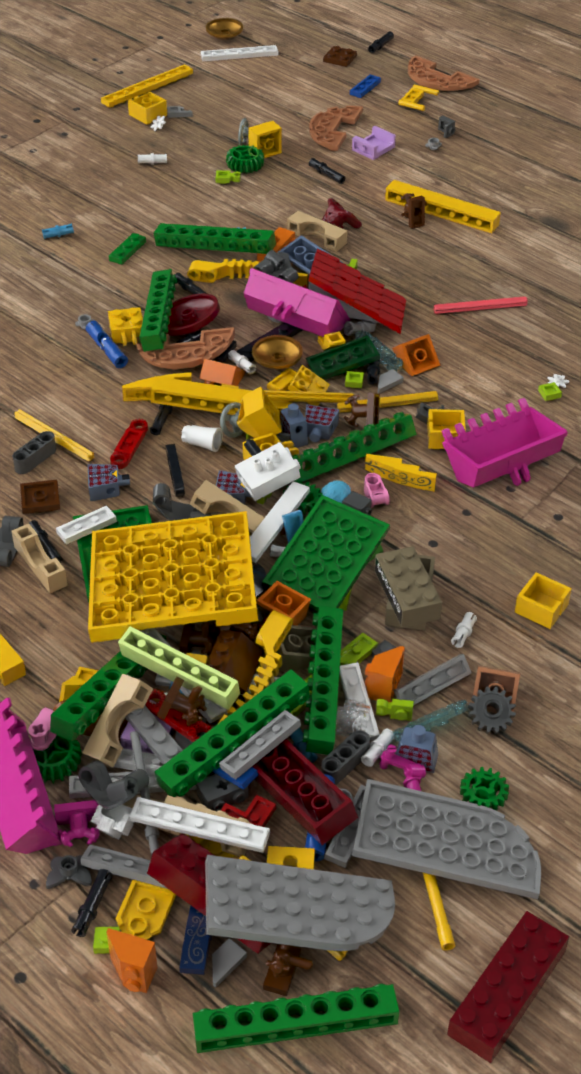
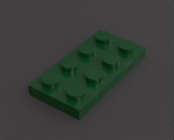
M367 335L307 357L306 362L313 373L327 380L378 361L381 358Z

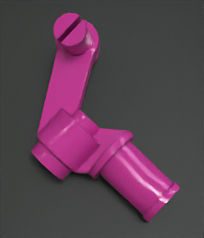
M388 745L387 750L381 754L379 767L387 769L390 764L404 769L406 777L403 782L404 787L422 791L420 783L421 778H424L426 775L425 766L394 754L397 750L395 749L396 746Z

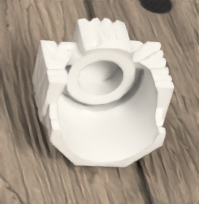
M123 804L111 810L105 809L100 805L97 807L98 809H96L90 821L97 825V829L118 840L121 835H129L133 823H135L130 820L133 808Z

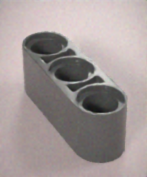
M50 431L42 432L13 453L12 457L16 473L26 474L56 452L54 433Z
M362 730L353 732L323 759L321 772L332 776L335 779V785L362 762L361 757L369 749V734Z

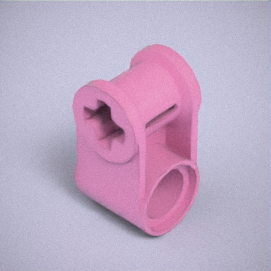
M376 473L367 474L364 481V494L372 500L371 508L374 505H389V494L380 475Z
M46 707L41 710L38 717L28 728V733L32 737L30 740L32 747L37 751L47 749L57 736L50 732L51 714L54 711Z

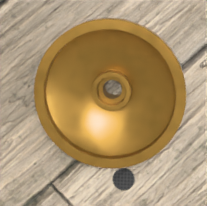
M217 18L206 24V31L215 38L227 40L238 36L243 31V24L233 18Z
M271 335L261 338L252 348L254 360L269 369L289 368L298 363L303 355L301 344L297 340L284 335Z

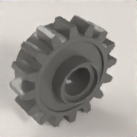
M487 686L485 692L480 689L478 690V697L472 696L471 700L474 703H469L468 708L472 709L468 717H473L472 725L477 724L479 726L478 731L484 729L486 734L494 731L496 735L499 729L506 731V724L511 726L513 723L510 718H514L516 713L511 710L516 705L509 703L512 696L506 698L504 696L505 690L499 693L498 687L495 686L494 690L490 691L489 686ZM487 707L495 708L497 714H489Z

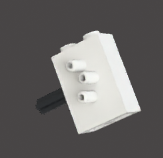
M247 439L244 446L252 457L235 465L239 480L254 501L300 478L299 469H301L299 462L297 459L293 460L290 450L287 447L284 448L280 442L261 451L254 440Z

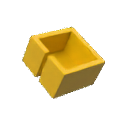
M428 410V449H444L442 443L445 441L442 434L443 429L448 428L453 438L458 436L455 429L456 424L461 423L466 431L464 410Z
M535 572L518 594L514 613L551 629L558 620L559 615L561 616L569 605L572 588Z

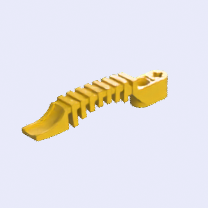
M224 259L222 263L195 260L191 263L187 276L193 281L212 283L226 276L234 279L235 274H238V278H242L243 274H245V278L249 279L250 269L254 268L259 261L252 262V260H248L245 262L241 259L240 261ZM298 273L299 278L293 283L299 286L306 284L308 287V274Z
M273 610L256 637V644L264 648L266 657L260 656L258 660L260 666L256 671L259 677L255 676L253 679L256 686L251 684L249 687L251 694L245 692L243 694L245 702L237 699L235 702L238 709L275 682L274 676L277 677L279 674L278 667L280 668L283 664L282 655L276 652L289 633L293 624V618ZM231 706L227 711L231 715L237 709ZM224 714L220 719L219 723L228 716Z

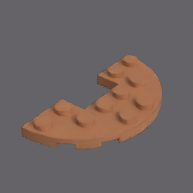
M417 55L413 56L409 61L408 74L420 86L435 90L457 91L468 88L472 89L480 81L476 77L459 71L451 76L434 70L436 68L435 62Z
M347 105L346 108L339 109L336 106L328 108L324 113L320 111L310 121V136L316 143L328 148L330 151H338L346 139V132L336 131L341 122L349 125L355 124L363 112V107Z
M234 327L202 330L200 341L169 344V334H166L167 341L164 342L163 349L146 352L143 351L139 337H136V345L140 356L154 366L172 370L194 368L203 364L204 359L213 360L222 354L232 343L235 330Z

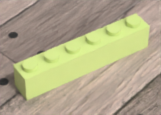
M131 626L118 641L122 656L173 682L176 676L183 679L182 686L190 691L197 686L202 687L200 695H204V698L227 710L231 708L240 695L237 680Z

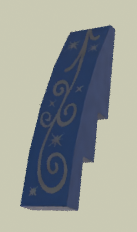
M190 906L179 970L180 973L205 975L212 935H206V916Z

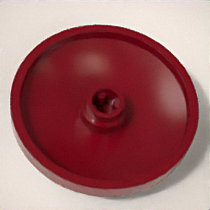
M201 293L189 295L172 302L173 308H171L170 324L166 334H169V336L184 335L209 324L220 311L217 298L211 294Z

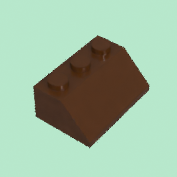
M221 630L206 665L237 680L240 694L243 695L249 690L259 665L258 660L260 656H263V650L242 632Z

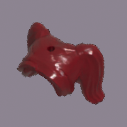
M333 198L328 199V208L322 221L342 229L344 228L342 226L343 223H348L356 229L362 226V223L355 215L345 210Z

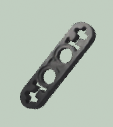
M167 444L166 455L175 497L185 496L175 444Z

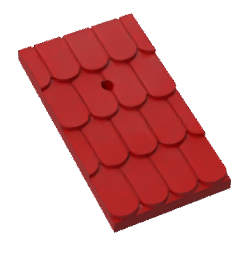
M317 248L309 274L308 289L339 300L349 318L381 323L401 335L406 299L384 288L385 285L362 275L360 271L340 262V259Z

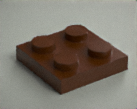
M333 46L323 57V62L347 67L357 56V51Z
M57 479L20 484L23 514L60 510Z

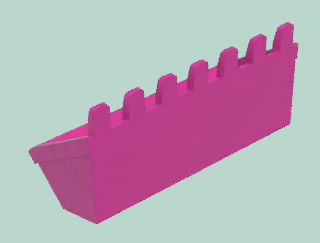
M250 269V276L244 290L248 309L322 337L325 334L340 331L347 321H351L339 300L259 270Z
M521 398L518 400L521 411L517 412L513 403L506 404L509 416L504 417L501 409L496 408L493 410L496 418L494 422H491L487 413L480 415L484 425L481 427L478 426L474 418L468 419L471 430L469 432H466L463 425L458 423L455 425L458 436L454 438L448 428L443 429L442 434L445 441L442 443L458 482L474 488L505 474H510L513 484L518 486L522 483L521 478L525 482L531 479L527 467L529 464L561 451L564 438L568 432L534 408L529 407L526 399Z
M6 698L2 702L0 701V832L6 850L29 854L53 845H62L63 843L59 838L58 826L25 722L10 710L12 703L10 698Z

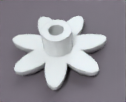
M157 116V120H152L154 124L151 125V128H154V131L158 128L162 129L163 124L166 123L163 121L165 116L161 118Z
M554 374V378L547 377L548 383L555 382L558 387L560 385L565 388V384L569 383V380H564V375Z

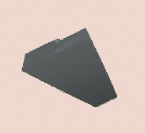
M274 250L269 251L264 260L253 268L291 283L299 278L297 271L291 266L288 253L284 252L276 253Z
M159 483L153 487V504L169 521L211 516V513L205 515L190 504L173 501L167 484Z
M3 517L2 527L0 528V566L10 567L15 558L17 550L14 547L12 530L23 526L22 517Z
M98 760L82 767L78 775L82 786L100 806L108 810L134 798L139 791L148 786L150 780L146 771L136 769L123 777V779L112 782L105 765Z

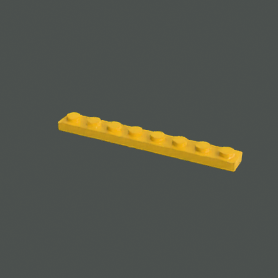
M185 64L101 97V103L109 108L114 107L129 99H134L136 96L146 94L161 86L176 82L181 78H186L193 74V69Z

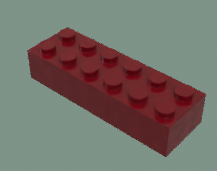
M287 739L252 766L258 773L255 780L321 845H324L358 818L352 800Z
M181 833L153 851L147 874L206 916L205 861L207 855H215L189 836ZM238 939L257 954L271 944L268 942Z
M526 911L449 1020L447 1035L491 1064L566 952L570 936Z

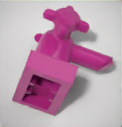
M95 800L54 804L57 825L70 824L68 832L61 829L58 831L60 841L64 846L72 847L71 840L74 838H89L87 841L88 845L97 842L100 834L99 829L96 827L88 828V822L92 820L99 806Z

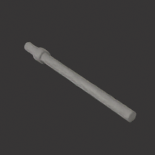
M133 731L130 733L135 766L136 769H143L145 771L139 732ZM147 786L140 791L141 798L151 800ZM146 825L144 831L146 839L149 840L152 855L153 851L159 848L158 827Z

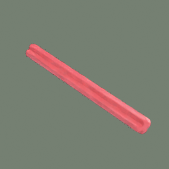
M523 296L434 305V313L444 314L526 306L528 300L527 297Z

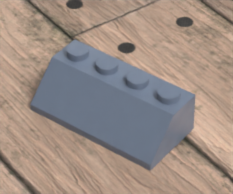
M301 235L278 252L288 253L291 263L310 274L317 248L324 252L326 251Z

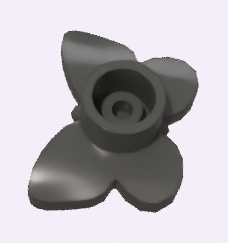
M66 855L53 858L50 863L52 871L48 874L46 888H53L63 883L66 879H72L79 884L91 886L90 871L87 867L80 865L82 855L76 857Z

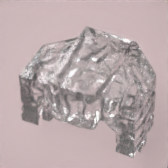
M346 699L344 707L338 706L337 729L335 735L348 737L358 730L366 732L371 706L360 701Z

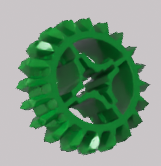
M238 145L233 147V149H229L226 155V163L231 171L241 172V174L257 172L263 167L264 153L254 146Z
M57 735L47 749L43 751L34 750L44 784L48 780H51L54 784L56 779H60L63 782L64 776L69 777L72 774L71 772H77V766L80 765L82 756L78 740L75 739L72 742Z

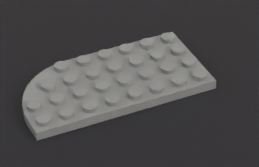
M367 779L352 856L537 900L540 895L541 863L537 850L534 851L529 842V836L519 825L515 827L504 819V814L482 805L478 806V804Z
M207 855L206 935L322 950L350 951L356 950L360 945L366 943L372 944L381 938L394 915L395 897L392 880Z

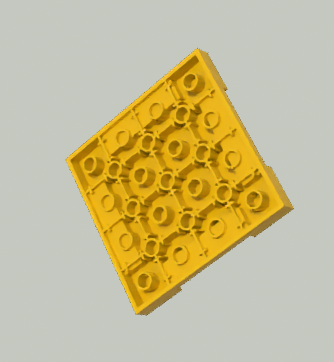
M247 511L92 531L88 632L91 643L121 639L130 626L137 630H145L216 620V626L258 621Z

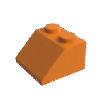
M429 334L392 348L398 364L410 376L440 366Z
M204 359L199 379L203 380L205 384L214 385L215 383L220 386L222 384L238 386L246 371L237 366Z
M276 581L256 602L257 605L270 613L275 610L293 618L292 625L298 626L307 616L311 599Z
M399 646L374 655L372 662L367 664L365 675L368 677L365 680V686L369 699L375 701L377 699H384L392 702L395 694L394 690L398 687L403 674L405 647Z
M108 928L106 933L110 958L123 986L132 992L141 991L147 993L158 968L155 942Z

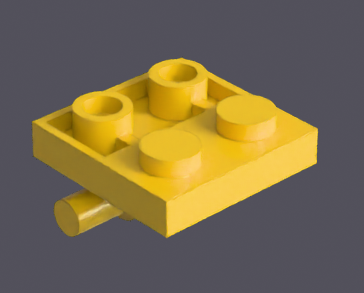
M302 365L287 389L290 391L326 392L330 384ZM307 402L309 405L314 406L320 404V402Z

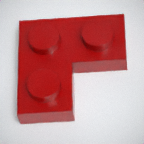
M256 795L245 812L227 803L224 804L220 811H224L229 816L237 819L239 817L245 818L253 825L265 827L277 807L275 803Z

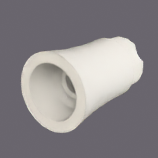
M187 425L182 430L181 439L190 445L217 452L222 443L223 432L221 428Z

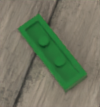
M132 233L109 255V261L123 265L146 243V237Z

